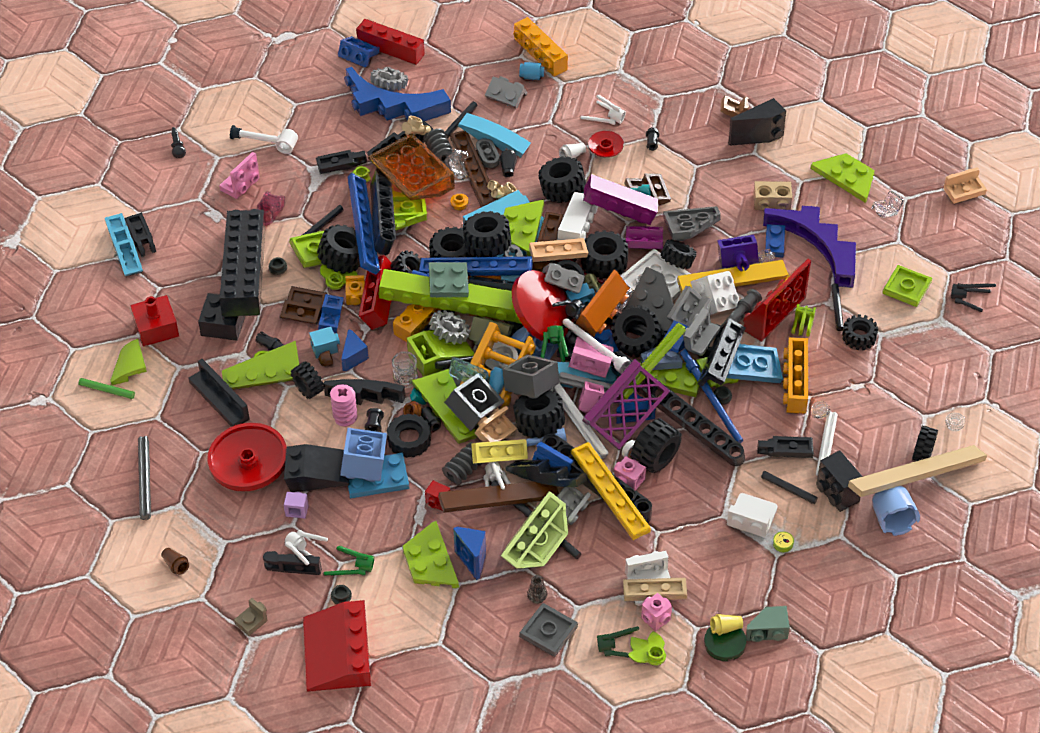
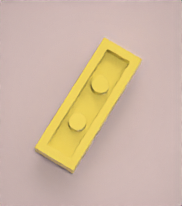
M526 439L471 443L473 464L528 459Z

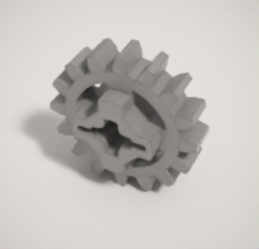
M384 67L383 69L377 68V70H373L370 80L371 83H374V86L388 91H395V89L401 90V88H406L408 76L399 70Z
M440 310L437 313L434 312L429 322V325H431L430 330H434V335H438L440 340L445 339L446 343L452 342L454 345L456 342L459 344L465 342L471 331L469 330L470 326L465 324L466 320H462L460 315L455 316L453 312L448 313L446 310L443 313Z

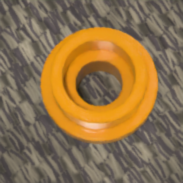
M455 194L451 197L450 203L455 210H464L469 200L464 194Z

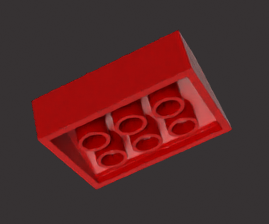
M810 259L804 261L784 280L782 279L773 291L768 292L762 302L757 303L751 313L748 312L743 319L744 332L762 342L797 307V304H800L806 298L811 266Z
M365 600L342 602L303 617L307 692L371 686Z

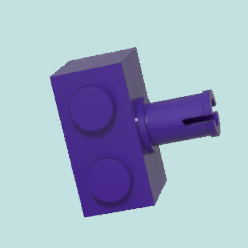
M754 234L717 240L719 261L722 268L737 266L740 271H743L742 267L746 271L749 265L759 262L758 245Z

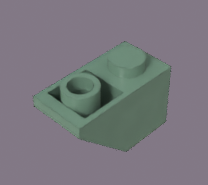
M787 606L765 607L747 625L746 641L759 642L762 640L780 641L788 639L790 626Z

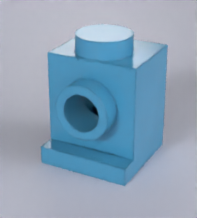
M584 283L580 293L577 294L567 290L566 294L571 301L574 299L580 300L586 308L595 296V291L593 288L589 289L587 283Z

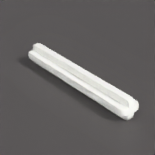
M829 411L826 416L816 476H818L820 460L831 454L838 416L836 412Z

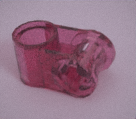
M269 191L264 193L263 198L257 204V209L264 210L265 225L272 224L283 209L285 196L273 195Z

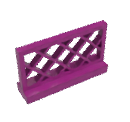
M636 359L633 360L582 420L618 450L670 392V390L640 366L641 363ZM639 372L646 377L647 384L636 385L635 377ZM650 387H658L664 393L658 398H651ZM633 388L634 399L623 400L624 389ZM636 388H647L648 398L637 399ZM648 401L649 410L647 412H638L637 402ZM635 402V413H624V403ZM621 403L622 414H611V404ZM625 416H636V425L634 427H626ZM611 417H622L623 427L612 428ZM599 418H608L609 428L601 429L595 423ZM623 430L624 439L617 443L613 439L612 431Z

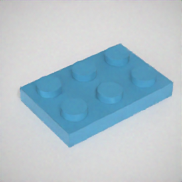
M739 344L726 378L781 383L783 376L777 348Z
M403 453L384 456L381 481L371 482L362 478L349 479L348 490L350 499L410 489Z

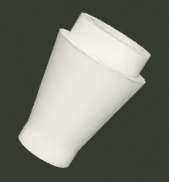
M583 142L563 145L559 149V156H568L571 159L576 158L586 152V146Z

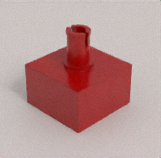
M167 295L157 298L150 296L143 302L130 305L133 320L143 347L180 337L177 321Z

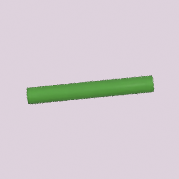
M80 378L78 382L80 386L133 399L135 396L133 391Z

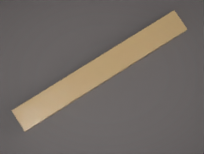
M975 445L850 480L848 487L860 497H864L986 461L987 454Z

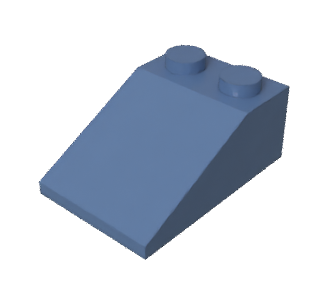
M347 428L340 476H345L349 479L362 478L371 482L381 481L387 433Z

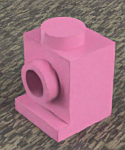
M585 381L578 401V409L587 414L604 395V386Z

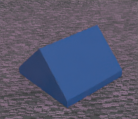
M463 527L453 528L455 553L476 580L480 579L486 558L485 531Z

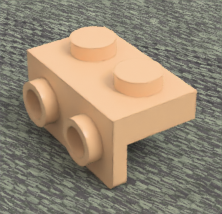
M978 167L946 177L944 191L953 204L986 194L987 189L979 179L980 170Z
M507 406L501 410L499 408L495 409L489 418L485 416L479 421V427L475 434L482 442L504 441L515 433L517 428L504 415L508 410Z

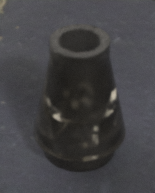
M535 575L531 578L527 597L531 602L539 604L547 598L548 592L543 578Z

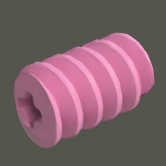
M337 385L330 392L333 418L339 426H350L355 423L358 416L355 391L348 385Z

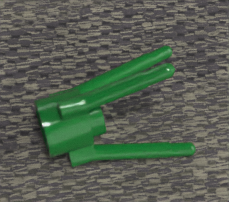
M558 325L547 327V332H543L544 340L540 358L545 357L547 342L550 340L551 344H558L561 362H565V357H568L563 327Z
M337 546L336 549L338 551L357 557L355 567H359V570L325 571L323 575L359 574L365 576L366 571L372 572L375 556Z

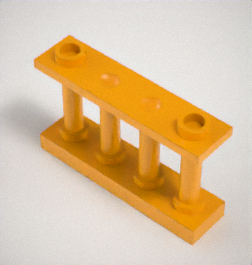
M490 322L466 373L468 375L470 373L473 376L479 373L481 376L490 378L491 370L486 369L484 366L487 359L491 358L507 365L517 361L494 352L492 348L495 342L499 341L520 349L521 352L517 359L519 360L526 355H533L535 351L533 338L528 336L526 342L523 343L502 335L498 325ZM467 376L466 378L463 377L460 385L469 380ZM505 388L499 394L505 401L499 408L500 410L505 406L508 407L511 402L512 392L505 391Z

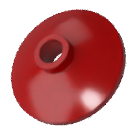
M599 131L590 137L588 147L597 156L613 157L623 150L624 141L619 134L613 131Z

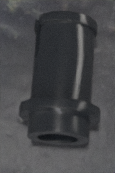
M654 127L646 131V147L651 151L658 148V137L660 136L658 129Z
M425 407L421 410V417L425 421L427 420L430 429L437 431L441 427V419L435 416L430 407Z

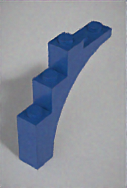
M353 67L346 68L344 80L346 85L351 87L353 95L352 107L358 111L360 116L379 111L386 121L405 115L407 120L409 116H415L423 122L451 113V100L444 89L419 94L392 92L367 82L357 74Z

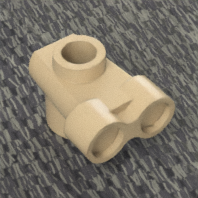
M409 116L407 122L402 124V130L410 137H415L416 134L425 135L431 131L430 126H424L422 120L415 116Z
M490 180L487 185L488 189L492 191L491 196L495 199H500L517 191L516 187L510 182L502 186L499 182Z

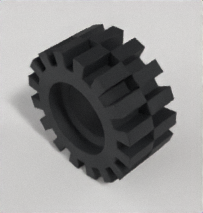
M668 239L660 256H662V259H665V262H669L670 265H675V267H680L681 269H689L694 262L697 252L694 251L693 247L690 248V245H685L684 242Z
M402 251L392 262L391 267L393 268L391 270L412 274L413 270L419 271L421 258H418L417 253L413 255V251Z
M858 314L857 318L855 315L851 319L847 318L842 333V339L845 341V344H850L849 348L852 349L856 347V350H859V348L866 350V346L870 349L872 345L874 346L877 339L878 326L876 321L873 322L872 318L868 320L866 315L862 318L861 314ZM862 330L867 334L859 335L854 333L853 331Z
M302 362L290 371L295 386L299 388V392H302V395L306 396L307 399L313 398L324 390L321 376H318L317 370L315 371L309 362Z
M922 425L912 460L919 461L931 457L938 434L937 429Z

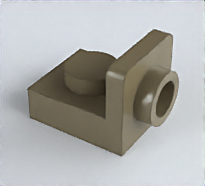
M251 598L249 600V608L235 618L234 623L250 636L268 621L267 609L261 602L257 603Z

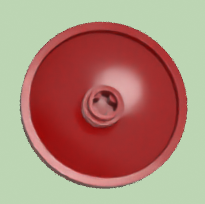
M531 270L523 273L514 281L512 286V303L517 317L526 330L535 338L543 341V332H547V327L562 326L563 320L568 318L565 311L566 305L553 307L552 304L565 301L568 297L561 287L544 281L545 273ZM567 327L563 330L564 337L569 330Z
M243 423L230 427L218 435L209 448L207 461L210 473L220 485L230 490L253 491L261 489L274 482L284 471L286 442L277 430L265 424Z

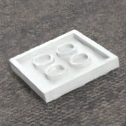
M653 249L623 273L621 277L629 287L628 292L633 294L646 267L658 271L664 275L672 300L674 301L681 294L677 277L691 273L680 267L677 268L675 265H670L669 262H665V259H662V256H660L661 253Z

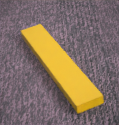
M778 260L749 265L746 271L744 267H742L743 271H740L738 267L681 275L677 277V283L682 293L685 286L692 288L690 281L730 271L735 287L785 279L788 276L784 261Z
M587 442L572 449V456L586 473L631 539L635 540L650 533V526L591 444Z

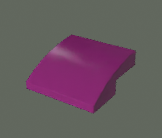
M626 226V243L628 248L663 249V227Z

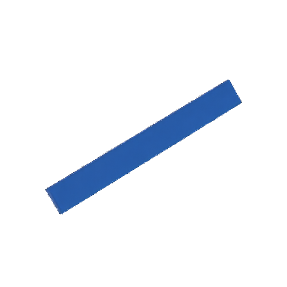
M350 173L348 184L360 266L376 275L380 269L377 252L374 249L373 224L366 180L354 173Z

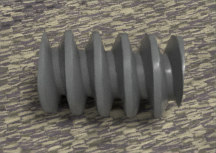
M434 129L426 133L424 141L434 164L438 167L448 166L452 161L454 151L444 130Z
M469 442L450 462L445 464V467H442L443 474L456 485H461L462 480H466L467 475L473 473L472 470H477L478 465L481 466L483 464H473L472 442Z

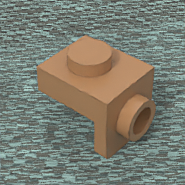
M726 95L721 99L720 112L731 117L749 109L748 97L746 96L741 102Z

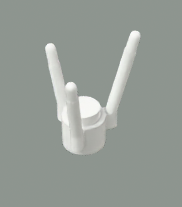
M596 95L599 99L596 101L597 104L610 110L608 113L610 119L589 116L580 117L584 120L615 125L616 122L620 124L623 122L626 111L600 95Z
M491 462L485 466L486 474L483 476L485 487L490 486V481L497 480L501 489H505L502 479L506 484H511L498 462Z
M298 530L297 533L294 531L290 532L285 538V546L291 549L306 565H309V561L302 554L305 556L311 554L305 550L306 541L304 537L328 541L326 537L305 533L302 530Z

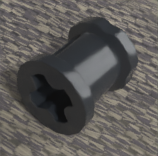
M378 408L368 409L366 414L368 419L364 426L365 430L381 432L382 427L380 424L384 417V412Z

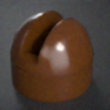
M329 350L319 355L318 360L322 366L334 365Z

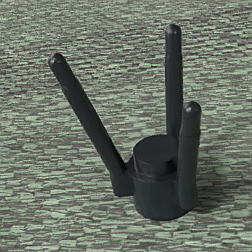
M953 283L951 298L955 299V303L983 312L982 308L966 302L962 298L966 299L967 292L991 293L990 289L981 288L996 287V284Z
M566 299L565 301L552 304L553 307L566 305L565 311L568 315L567 319L570 321L574 317L578 319L583 309H585V305L578 299L572 301Z

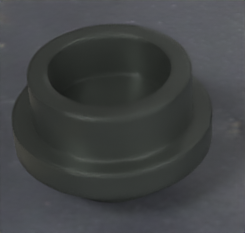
M280 257L273 258L269 263V271L272 274L280 275L287 270V263Z
M719 386L714 391L721 405L728 404L732 400V393L728 387Z
M337 585L331 592V600L335 604L348 602L352 598L351 590L345 585Z

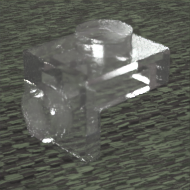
M454 149L444 160L449 176L461 180L468 176L463 163L469 157L467 152Z
M889 191L885 200L875 201L871 208L882 218L895 216L898 214L904 199L893 191Z

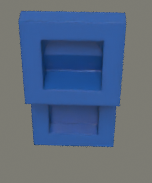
M325 294L318 330L332 327L333 332L337 333L344 297Z

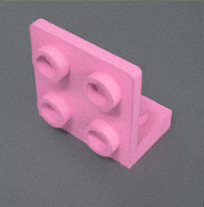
M252 152L230 172V176L219 185L222 192L237 199L251 185L258 181L260 177L256 153Z
M577 337L568 367L606 378L612 358L602 355L583 339ZM602 344V345L605 346L607 349H609L611 352H613V350H614L613 347H610V346H607V345Z

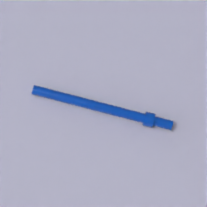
M684 349L680 352V355L684 359L689 373H692L698 382L701 375L699 365L696 360L691 358L688 351ZM706 382L701 387L733 439L742 443L743 438Z

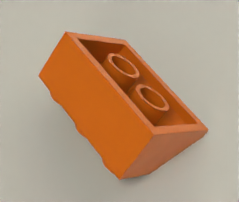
M616 270L611 273L575 323L593 337L597 332L599 334L603 332L607 326L605 321L608 318L612 319L618 311L616 309L619 303L623 305L629 297L626 294L629 287Z

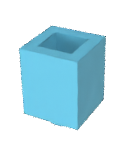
M332 327L309 333L311 347L316 359L319 358L321 353L328 350L331 354L338 353L337 345L340 344L338 334H334Z

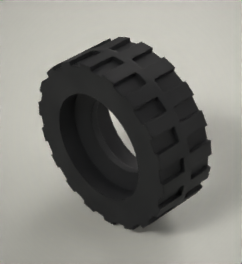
M416 414L400 415L394 418L387 428L389 448L392 449L393 453H403L405 458L422 455L431 444V429L427 420L425 421L423 417H419ZM411 429L419 433L418 439L412 442H404L399 437L400 433L404 430Z

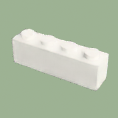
M574 192L558 229L557 240L580 238L585 240L586 233L589 232L590 223L593 222L598 206L583 201V193Z

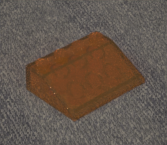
M413 133L368 156V159L409 200L440 197L455 189L454 173Z

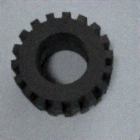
M568 156L553 158L551 161H547L546 165H542L541 170L538 172L543 195L547 200H551V202H569L574 192H584L586 179L581 162L577 161L576 158L571 159Z
M483 211L470 216L464 222L465 248L472 256L497 257V255H502L511 246L510 226L506 216L500 215L498 212Z
M337 224L325 229L317 254L319 260H322L321 263L326 265L328 269H333L335 272L352 273L353 270L356 271L360 267L356 232L353 227L350 228L347 225L340 226Z
M445 227L444 230H438V233H434L433 238H430V258L476 257L468 253L465 248L463 228Z
M602 230V232L596 231L595 234H589L588 238H585L588 256L581 258V264L587 274H594L603 280V278L608 279L614 270L619 274L626 270L628 264V244L625 238H621L620 234Z
M630 305V309L626 310V308L621 309V314L619 312L616 314L617 319H613L611 331L613 339L622 353H627L630 357L634 354L636 358H639L641 353L659 345L658 340H661L662 337L661 327L653 311L650 312L649 308L645 307L643 309L641 305H637V308H634L633 305ZM635 324H643L647 327L645 334L640 338L632 339L626 336L627 330Z
M551 390L544 392L534 399L521 395L513 405L517 429L524 436L542 438L547 434L557 433V429H561L565 424L562 398L558 393H553Z
M661 418L655 419L636 438L632 447L631 457L645 466L649 472L657 473L666 467L676 455L680 447L682 434Z

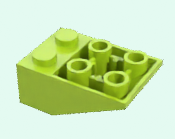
M422 331L407 337L408 354L423 377L441 371L442 368H435L436 361L474 355L467 341L462 342V344L456 342L455 345L452 342L446 343L445 339L440 340L438 335H434V331Z

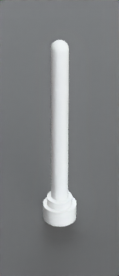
M569 319L563 320V325L602 355L612 358L611 362L614 363L615 369L622 374L631 364V361L626 357H618Z

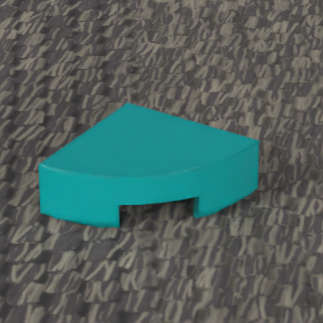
M414 387L410 394L411 400L425 405L427 402L422 398V394L418 389Z

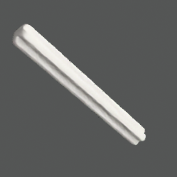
M559 383L554 386L551 391L561 396L563 409L584 439L591 444L601 459L606 458L608 455L607 449L590 425H586L582 421L583 415L562 385Z

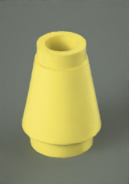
M716 614L710 619L711 631L713 634L722 635L742 629L743 619L741 616Z

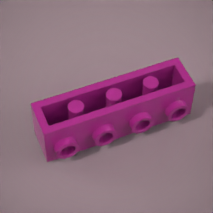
M591 174L584 187L583 201L604 208L607 211L618 213L623 217L637 220L640 223L651 225L658 213L657 198Z

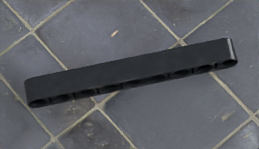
M618 351L613 352L618 357H626L628 360L631 361V363L633 362V360L627 357L624 353ZM611 362L612 372L619 377L621 373L615 369L614 363ZM646 378L641 382L640 385L647 384ZM650 387L651 398H658V396L664 393L658 387ZM636 388L639 394L648 398L647 388ZM670 390L659 403L657 408L730 465L741 466L744 463L745 453L743 446ZM680 406V409L672 410L673 407ZM688 418H695L692 422L687 421ZM704 429H709V430H710V431H709L708 433H706V434H705V433H701L702 430H704ZM720 440L725 441L723 445L716 444ZM734 452L740 453V455L737 457L731 456V454Z

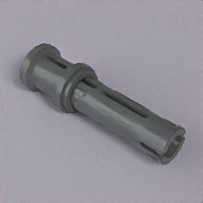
M749 289L747 295L738 301L736 309L724 323L729 318L739 323L748 312L751 313L753 311V307L758 302L762 301L761 294L755 289Z

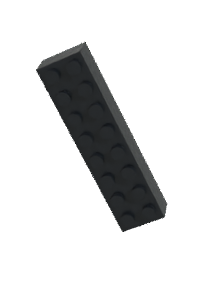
M264 210L227 211L220 288L222 317L260 315L265 243Z

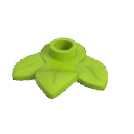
M323 264L320 268V274L326 279L327 287L333 290L341 289L343 285H346V276L357 275L356 271L352 273L335 272Z
M655 631L651 632L648 640L631 637L630 645L633 651L628 656L637 663L648 662L651 665H661L665 662L666 653L663 649L665 642Z

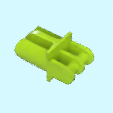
M797 304L791 330L792 334H795L797 323H799V335L803 336L804 327L808 325L806 337L810 336L816 307L811 309L808 306L801 307L800 304Z

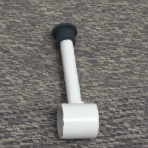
M232 125L229 134L230 139H240L243 137L276 143L277 150L283 154H290L298 140L297 133L290 129H284L280 135L273 136L244 131L242 128Z

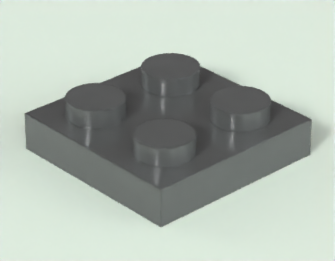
M542 603L519 632V637L555 657L578 628V622Z

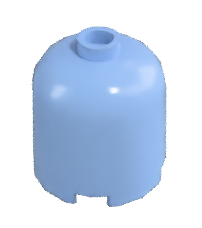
M902 485L874 494L872 506L884 533L891 532L893 536L902 535L911 531V526L916 521L917 523L920 521V513L907 489Z

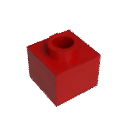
M432 480L425 490V503L431 508L443 511L438 495L439 492L450 491V487Z

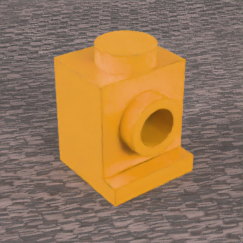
M364 275L346 276V305H361L365 284Z

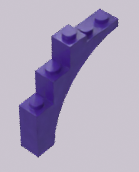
M802 206L801 211L764 209L763 226H767V224L784 225L786 231L792 232L810 242L823 254L829 263L834 283L838 284L839 287L853 288L856 242L837 241L838 224L819 223L820 207Z

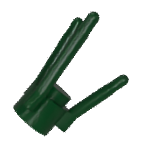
M636 626L611 634L597 635L599 652H604L605 656L613 655L630 658L628 656L629 653L612 651L611 648H616L614 638L632 634L634 631H638L639 627Z

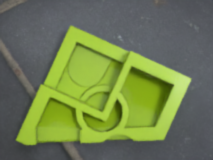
M138 339L127 343L121 349L110 379L111 385L128 382V376L147 372Z

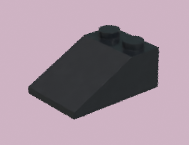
M773 98L730 118L728 144L732 146L770 143L784 136L786 110Z
M309 444L287 446L284 480L290 492L348 486L349 478L340 476L344 450Z

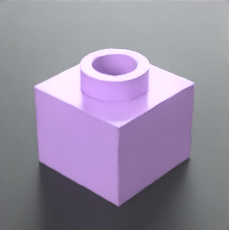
M287 492L284 502L285 516L305 519L309 506L307 494Z

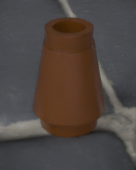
M169 547L162 551L161 557L172 573L181 575L188 570L189 562L187 557Z

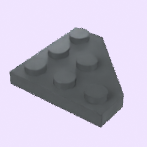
M717 206L664 211L663 219L672 240L684 241L720 221L721 213Z
M646 267L625 308L626 310L630 309V305H633L634 308H637V305H641L643 309L645 307L649 308L650 312L653 311L657 317L662 336L665 337L673 323L667 316L674 303L664 275Z

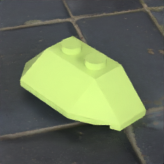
M549 491L510 540L501 557L516 569L545 566L568 535L566 504Z

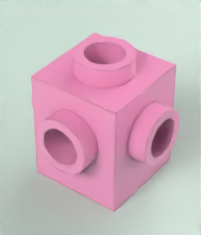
M625 456L621 462H617L613 472L614 476L634 490H637L645 480L646 467L638 461Z
M657 593L653 597L646 598L642 603L641 618L656 632L671 620L672 605L667 598H663Z

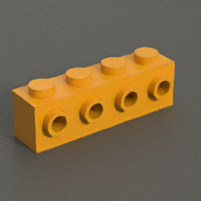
M527 17L514 23V39L534 59L541 63L553 77L568 70V54Z
M415 304L408 305L405 311L393 321L394 335L407 342V337L419 333L430 322L434 312L437 313L438 310L441 311L442 309Z
M789 337L787 348L784 347L783 359H787V363L784 362L783 374H787V378L783 379V389H787V393H783V405H786V413L806 414L808 404V338Z

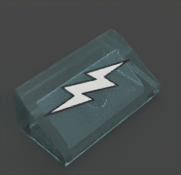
M451 358L449 370L451 377L466 382L479 373L486 382L489 381L490 377L487 370L459 358Z

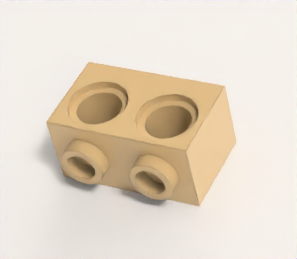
M755 181L753 193L754 210H764L765 208L791 210V182Z

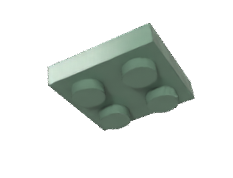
M429 262L430 297H468L467 262Z

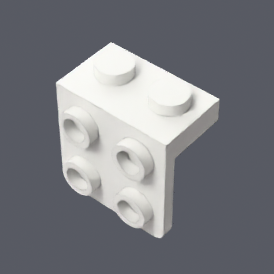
M730 271L690 281L692 289L702 297H708L711 300L707 309L710 311V315L737 307L739 296L737 295Z
M741 493L735 505H731L729 508L727 525L766 538L778 506L775 503Z
M655 551L647 555H636L627 558L625 566L627 579L670 578L667 552ZM634 601V602H635V604H636L637 606H642V603H643L644 601Z

